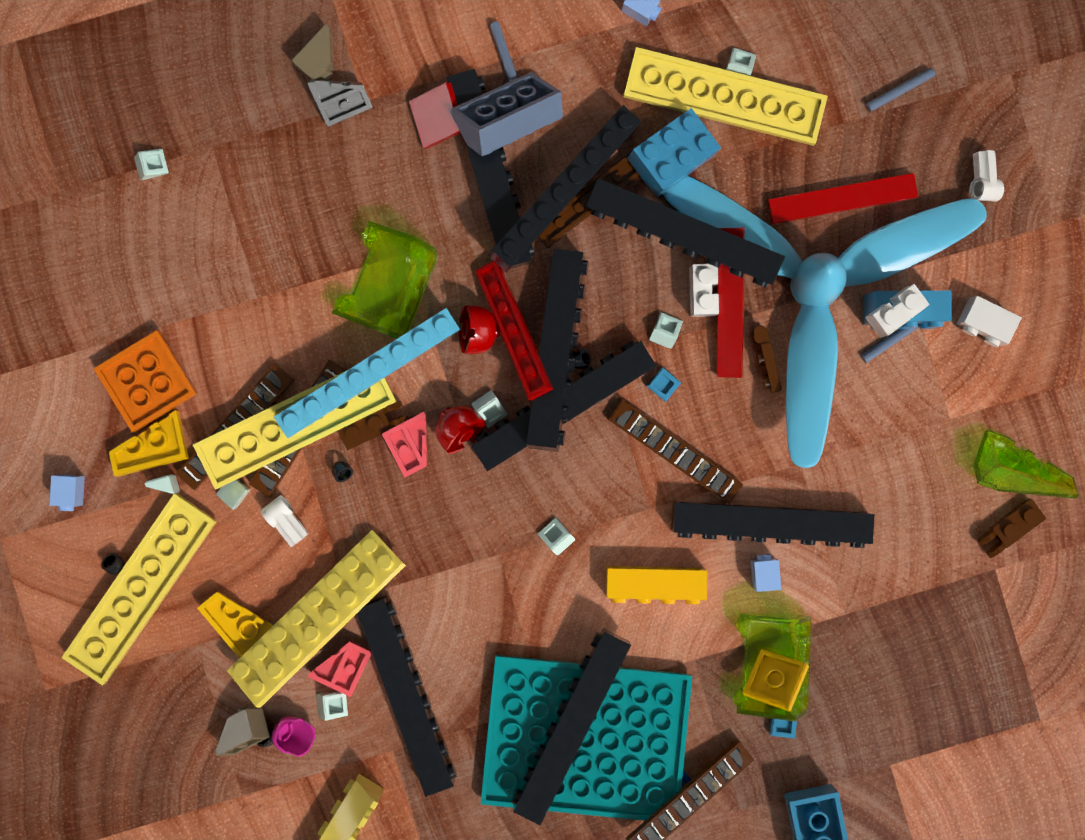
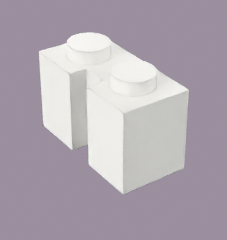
M693 264L689 268L690 317L716 316L719 314V294H712V287L718 284V268L709 264Z
M912 284L890 298L893 305L890 303L883 304L865 318L881 338L889 336L930 304L916 285Z
M974 296L968 299L957 325L963 327L962 331L975 337L977 334H980L985 338V343L993 347H999V345H1008L1022 317L979 296Z

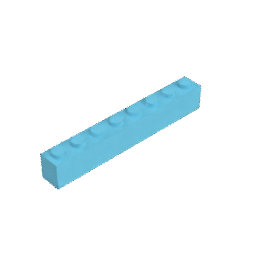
M447 308L274 416L286 437L291 438L449 338L460 329Z

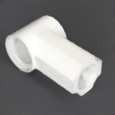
M995 151L976 152L973 154L974 180L969 187L970 196L980 201H999L1004 193V184L1001 180L997 179Z
M282 495L261 509V514L272 527H276L290 547H293L309 534L294 515V509Z

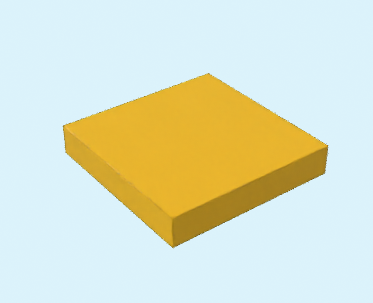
M761 648L742 693L746 697L791 712L809 666L805 662Z

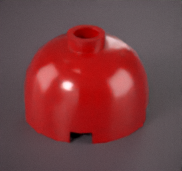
M463 306L459 323H463L462 331H459L461 352L475 355L489 351L494 344L495 338L500 336V330L495 317L488 309L482 306Z
M469 406L447 407L439 414L440 419L437 422L435 433L438 442L447 453L454 454L465 448L463 443L468 439L473 442L474 438L478 437L483 431L486 423L480 414Z

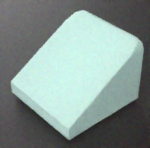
M733 48L726 70L751 76L756 55Z
M163 149L140 151L134 156L140 180L169 173Z
M660 312L649 340L671 349L677 340L683 321Z
M493 391L487 392L472 403L475 411L485 420L487 428H490L508 415Z
M174 474L149 480L145 483L146 487L173 494L180 492L177 478Z
M237 479L222 486L216 495L228 507L234 510L237 509L251 489Z
M554 518L538 533L556 555L562 553L575 541V538L557 518Z
M339 691L316 694L319 719L326 721L348 716L345 694Z

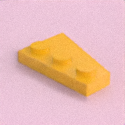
M173 411L167 418L159 423H154L143 433L133 436L109 451L113 476L119 477L189 459L179 411Z
M219 591L197 608L238 658L242 657L273 626L270 622Z

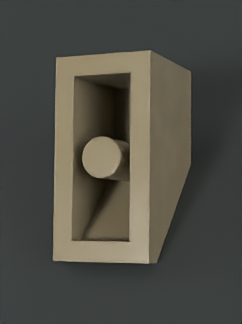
M326 24L292 59L295 67L309 80H330L333 75V34Z
M245 706L237 709L236 714L227 718L215 751L216 756L235 755L269 738L263 709H252L251 706Z

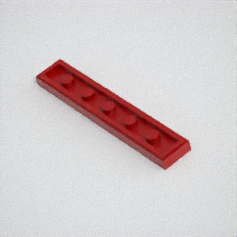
M910 173L767 200L771 224L773 225L918 198L915 175Z
M719 228L745 239V228ZM721 264L718 268L717 377L742 378L745 274L743 278L729 273V267Z
M491 261L475 270V273L526 395L532 401L553 390V387L505 274L497 263Z

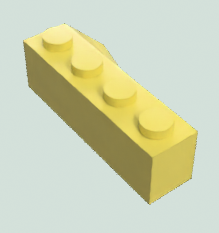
M361 774L357 776L355 781L350 779L343 790L346 793L345 798L342 802L337 800L330 811L333 814L332 819L329 823L324 821L317 833L321 836L319 840H356L360 828L364 827L372 811L378 805L384 789Z

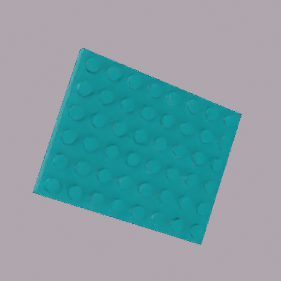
M495 655L481 805L513 808L514 803L511 802L517 788L522 789L525 783L522 780L528 766L533 767L536 761L534 754L539 744L544 745L548 738L545 735L551 721L556 722L559 716L556 713L562 699L567 700L571 692L568 690L569 684L574 676L578 678L582 670L579 668L580 663ZM620 667L548 811L645 821L675 795L682 787L692 674Z

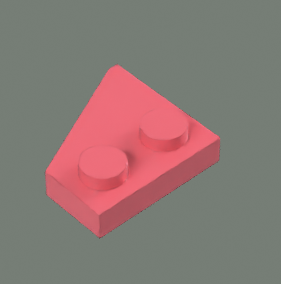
M425 412L382 433L404 477L427 466V421Z
M350 640L312 670L308 677L351 697L372 654L371 649Z

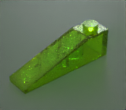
M988 429L984 432L973 465L977 484L1002 492L1071 499L1079 497L1074 477L1050 462L1043 464L1034 457V452L1029 449L1024 452L1014 446L1015 441L1011 438Z

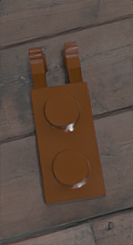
M758 325L753 329L752 335L753 342L760 346V351H756L759 365H764L766 374L762 375L765 390L770 389V393L780 392L782 387L769 333H767L768 330L764 326Z
M401 401L395 402L339 429L338 432L346 449L350 450L409 420L408 415L399 416L391 422L387 418V413L396 411L403 406Z
M1029 498L989 527L990 530L983 534L977 542L981 546L997 537L999 542L986 553L989 558L995 557L1047 518L1033 499Z

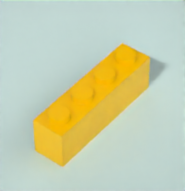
M606 566V597L610 598L613 603H626V599H636V603L646 604L651 603V599H659L663 604H675L676 600H685L686 604H700V600H707V570L705 568Z

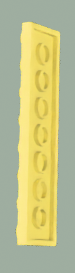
M636 47L623 97L683 113L692 108L698 117L814 146L817 141L828 96Z
M343 373L193 444V447L216 490L395 403L396 400L385 378L291 438L286 437L274 416Z
M178 493L173 494L62 658L102 686L106 684L217 520Z
M371 530L240 657L227 672L255 707L261 708L406 565Z

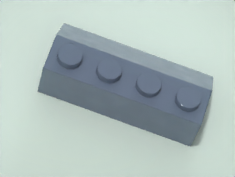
M532 72L450 109L451 115L467 145L481 156L490 154L496 149L511 144L513 141L532 134L534 131L563 118L561 91Z

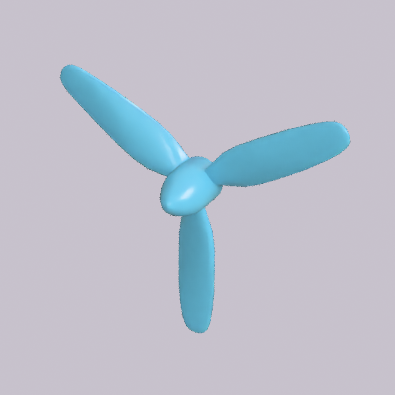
M687 176L662 194L667 202L678 212L716 228H745V240L785 256L778 275L791 278L792 295L796 302L801 305L791 331L788 347L786 432L790 458L795 465L802 468L813 467L819 462L826 440L832 408L838 342L837 331L829 306L839 297L845 286L868 284L901 272L963 239L975 231L987 218L986 209L980 201L973 198L962 199L919 212L869 232L853 242L838 258L829 253H817L810 255L802 261L790 243L773 227L727 196L700 181Z

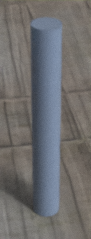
M493 22L490 24V28L508 81L511 82L518 77L499 22Z
M930 67L866 103L868 111H874L933 78L935 71Z
M918 324V327L897 330L862 354L861 358L865 363H868L918 329L920 324Z

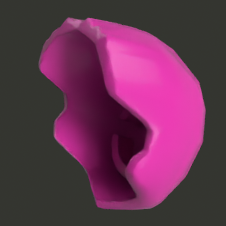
M292 715L280 719L275 724L271 736L273 744L279 751L297 757L308 753L316 738L315 728L308 721Z

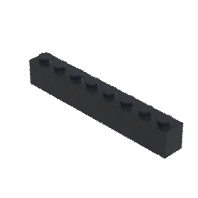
M475 69L446 77L447 83L452 84L458 105L482 95V91L486 90L482 75L477 76ZM466 143L494 241L497 245L518 222L519 215L517 209L521 208L518 195H512L510 185H514L510 170L505 171L503 162L507 161L504 148L501 147L490 154L481 156ZM532 244L510 269L532 263L531 257L535 256Z
M623 105L499 241L488 256L507 272L639 126L641 121Z
M599 178L586 207L592 210L590 214L604 220L605 216L615 219L613 224L627 229L628 225L637 229L636 234L650 239L651 235L660 238L659 243L673 249L674 245L684 248L683 254L695 259L697 254L707 258L705 263L719 268L721 264L730 268L729 273L743 278L744 274L753 277L752 283L764 288L767 287V284L773 286L785 259L784 255Z
M553 250L539 357L553 390L532 400L526 442L529 449L559 452V447L564 446L566 432L562 430L563 421L568 420L569 406H565L566 396H571L572 381H569V374L574 372L576 358L572 357L573 347L577 348L579 333L575 332L576 323H581L582 308H579V300L584 299L585 284H582L583 275H587L589 261L585 260L584 253L580 251Z
M634 340L621 347L623 351L621 354L614 357L613 353L600 360L602 364L600 367L593 370L592 366L579 373L581 378L572 383L571 396H566L565 406H569L568 420L563 421V424L656 367L655 362L641 341L635 344ZM529 406L516 412L518 418L509 422L508 419H505L495 425L497 431L488 435L487 432H484L474 438L476 444L472 445V448L486 471L491 470L528 447L526 442L531 414Z
M673 501L671 531L677 533V537L692 538V534H702L703 539H717V535L727 536L726 540L741 541L742 537H751L753 542H766V538H775L776 543L791 544L792 539L801 540L800 544L815 545L816 541H825V546L840 547V542L850 543V547L865 548V544H873L875 514Z
M387 596L369 602L357 614L424 795L427 797L454 787L457 772L454 764H449L446 757L449 752L445 740L440 741L437 731H440L437 718L435 716L432 717L430 714L431 702L428 694H423L420 687L423 684L420 672L418 670L414 671L411 663L414 661V656L410 647L406 648L403 638H406L404 629L401 624L397 625L394 615H397L395 605L392 600L388 601Z
M605 628L600 633H595L590 643L593 648L589 655H584L579 665V668L582 670L578 678L574 676L569 684L568 690L571 692L567 700L562 699L556 713L559 716L556 722L551 721L545 735L548 736L544 745L539 744L534 754L536 761L533 767L528 766L522 779L525 783L522 789L517 788L511 800L514 803V813L538 825H541L631 647L629 640Z

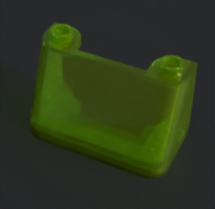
M369 221L366 229L363 231L362 239L364 246L370 249L352 295L344 293L338 297L332 314L398 339L410 329L436 264L437 250L415 236Z
M741 613L737 620V631L740 632L742 637H745L744 685L734 694V705L737 706V714L797 721L807 713L809 704L811 617L797 614ZM761 648L805 662L809 666L791 712L746 697L742 693Z

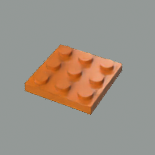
M159 330L154 331L93 368L131 432L138 431L198 394Z

